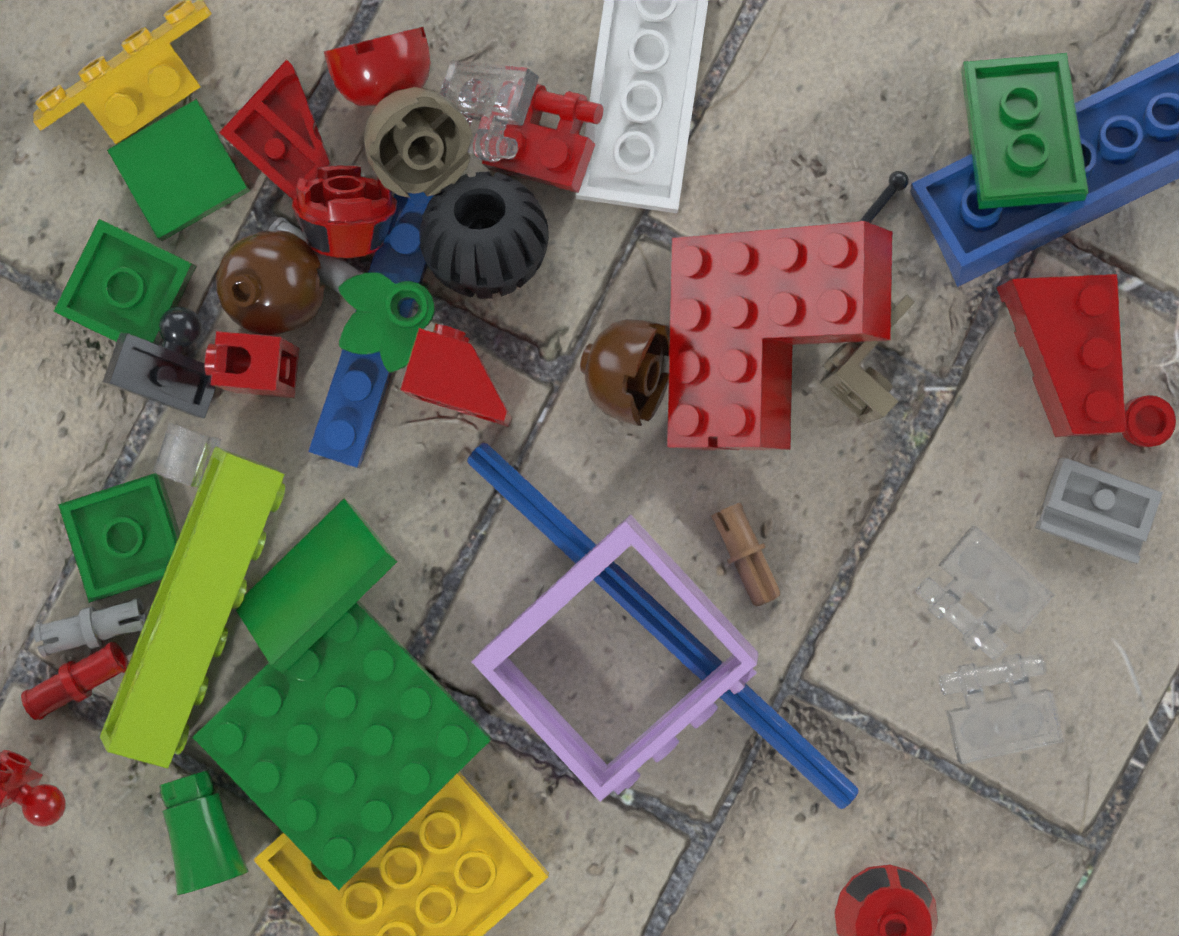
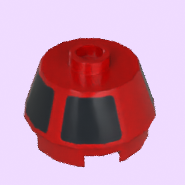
M337 165L318 168L317 179L308 181L301 177L298 178L296 185L297 196L293 199L292 208L307 243L312 250L322 255L336 258H354L374 253L383 246L396 211L397 200L392 196V191L384 187L378 177L377 180L361 177L360 166Z
M891 864L868 867L854 875L841 890L834 912L838 936H934L938 923L936 900L927 884L912 871Z

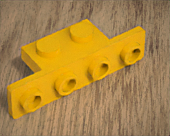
M191 0L180 1L165 12L163 16L167 21L158 28L149 32L144 27L127 37L121 43L124 51L107 62L104 56H101L83 67L78 73L81 78L80 81L66 90L61 85H58L47 91L35 102L38 109L33 113L34 124L41 131L81 103H84L113 142L118 144L201 87L199 82L170 43L212 14L204 0H197L194 3Z

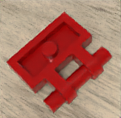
M526 82L524 85L508 83L503 93L505 103L519 106V112L516 119L498 115L482 164L492 171L579 193L595 147V143L589 137L581 136L579 133L583 122L595 125L601 122L604 111L603 105L587 101V97L580 93L568 91L565 95L548 92L544 85L533 82ZM543 112L560 116L557 129L539 125Z

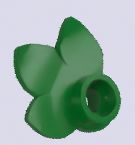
M377 272L356 275L338 286L340 294L356 312L351 315L344 326L339 339V347L359 355L380 352L382 362L390 373L408 366L419 328L425 329L434 316L435 305L429 291L419 283L412 281L394 284L390 279ZM408 299L415 300L418 304L417 313L410 318L401 316L400 305L402 302Z

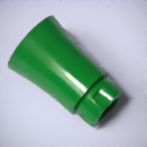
M209 770L159 785L162 801L167 808L162 810L173 856L177 895L197 891L249 872L235 843L224 813L219 793L214 794V785Z

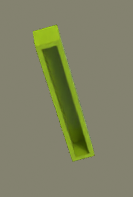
M215 446L100 734V739L108 753L168 769L173 755H179L183 751L189 735V725L186 723L193 705L199 706L205 697L209 682L208 676L205 675L212 657H219L226 644L228 629L225 628V624L231 609H237L245 596L247 581L244 579L250 561H256L264 548L266 532L263 531L269 513L276 512L285 494V484L282 483L284 473L271 466Z

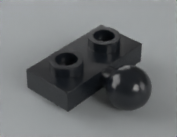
M181 306L167 310L159 322V332L164 340L162 346L129 333H120L103 383L194 417L205 419L216 387L211 385V376L205 373V363L182 355L184 348L193 345L201 335L202 326L198 315L191 309Z

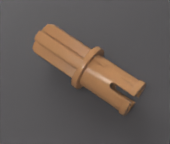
M739 502L711 515V518L715 522L731 557L727 559L728 564L734 563L752 604L761 606L777 599L780 596V590L762 553L766 546L764 543L759 545L742 508V503Z

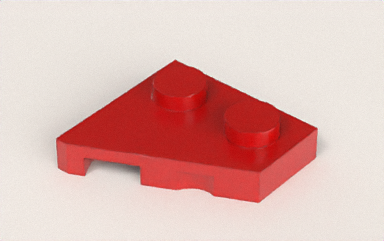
M285 60L219 132L292 200L297 196L296 185L299 177L311 181L318 178V168L332 166L297 72L288 60Z

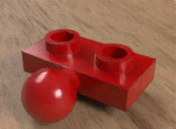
M2 750L0 752V810L13 803L21 805L25 819L34 826L47 827L59 821L66 808V800L62 791L54 785H38L43 775L29 768L31 762L26 757L10 750Z

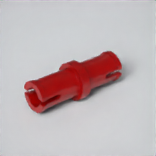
M110 642L102 649L77 663L72 660L59 667L58 674L22 692L21 701L23 707L31 718L40 721L46 715L73 700L78 702L85 700L92 695V689L122 672L125 673L129 664L126 654L116 642Z

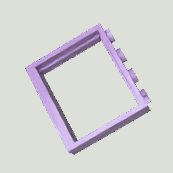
M630 514L486 645L471 662L601 802L613 790L618 795L625 788L629 789L641 775L637 769L651 757L655 762H659L666 757L679 743L675 736L688 724H691L696 729L706 722L718 708L714 702L728 689L733 694L741 691L745 687V683L757 674L753 667L757 665L758 652ZM632 545L725 645L732 655L606 765L513 664L508 656Z

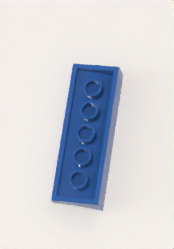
M1179 52L1075 103L1088 186V194L1085 201L979 209L972 154L911 183L910 193L928 223L957 287L1179 179Z

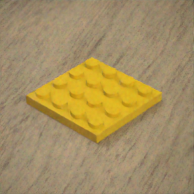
M460 771L340 890L323 875L284 833L253 859L320 936H483L549 877V872Z

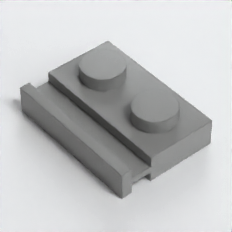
M1059 458L1042 505L1044 508L1040 520L1036 522L1035 529L1121 560L1138 564L1141 557L1138 556L1143 542L1147 540L1163 492L1068 458Z

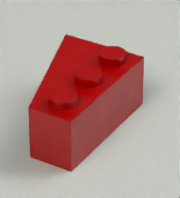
M1117 274L1011 279L996 287L1001 301L1006 303L1016 332L1014 334L1019 347H1023L1034 375L1032 380L1054 436H1097L1126 432Z

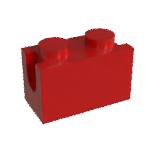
M216 331L215 344H208L206 349L205 373L211 376L212 386L233 393L295 399L300 348L281 337Z

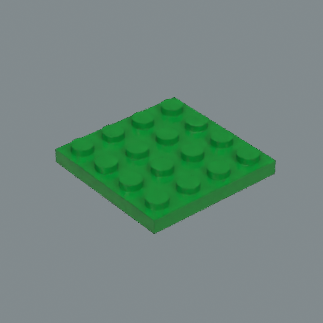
M359 600L286 672L282 674L268 663L192 737L338 890L492 739Z

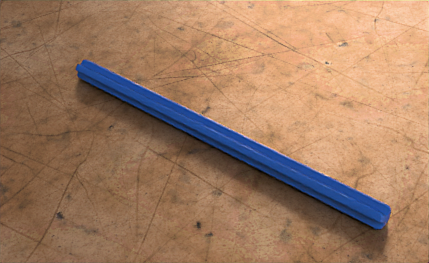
M481 443L469 455L467 459L468 464L575 564L596 546L590 538L487 443ZM614 561L593 579L701 681L723 663ZM746 683L745 687L738 693L733 694L728 689L720 696L731 709L838 808H846L859 793L858 788Z

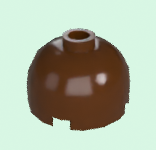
M265 230L236 241L224 254L216 274V292L222 308L231 320L251 333L269 336L280 335L308 324L318 314L324 299L325 285L319 287L320 278L317 269L322 267L318 256L306 241L293 233L282 230Z
M625 319L612 323L597 336L593 344L589 343L585 347L581 357L580 369L585 374V383L590 399L605 415L636 426H642L641 420L649 422L654 417L669 383V373L664 372L661 374L664 356L669 357V326L652 321Z

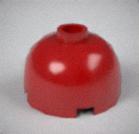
M424 26L324 51L328 70L335 87L346 100L358 106H377L382 99L395 91L413 87L422 88L428 80L431 66Z

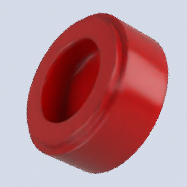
M1153 395L1130 400L1125 405L1126 432H1123L1122 435L1129 443L1138 447H1154L1165 443L1172 436L1176 426V416L1173 408L1163 398Z

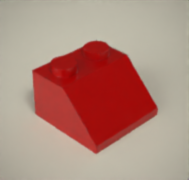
M436 323L433 332L419 328L400 390L411 398L509 427L512 417L480 356L472 344L469 343L470 339L465 337L466 333Z

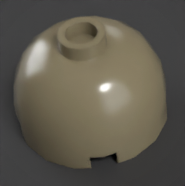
M413 87L395 91L382 99L368 118L363 135L368 162L383 186L399 196L410 197L408 193L416 194L424 192L427 197L439 194L441 189L451 183L455 184L469 165L471 156L468 153L470 138L473 140L472 129L458 107L435 90Z

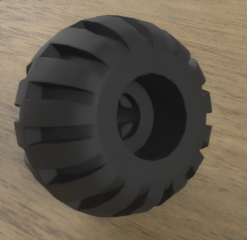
M489 171L475 172L476 176L473 177L464 174L460 176L455 184L451 183L441 189V192L434 195L429 201L422 215L419 234L420 248L426 264L434 276L446 287L470 298L476 294L479 299H493L492 294L500 293L502 297L513 293L516 287L521 288L540 268L548 246V222L534 194L517 180L500 173H495L492 176Z

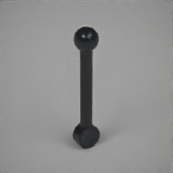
M895 171L889 176V185L859 221L871 223L896 191L904 190L907 187L909 179L905 172Z

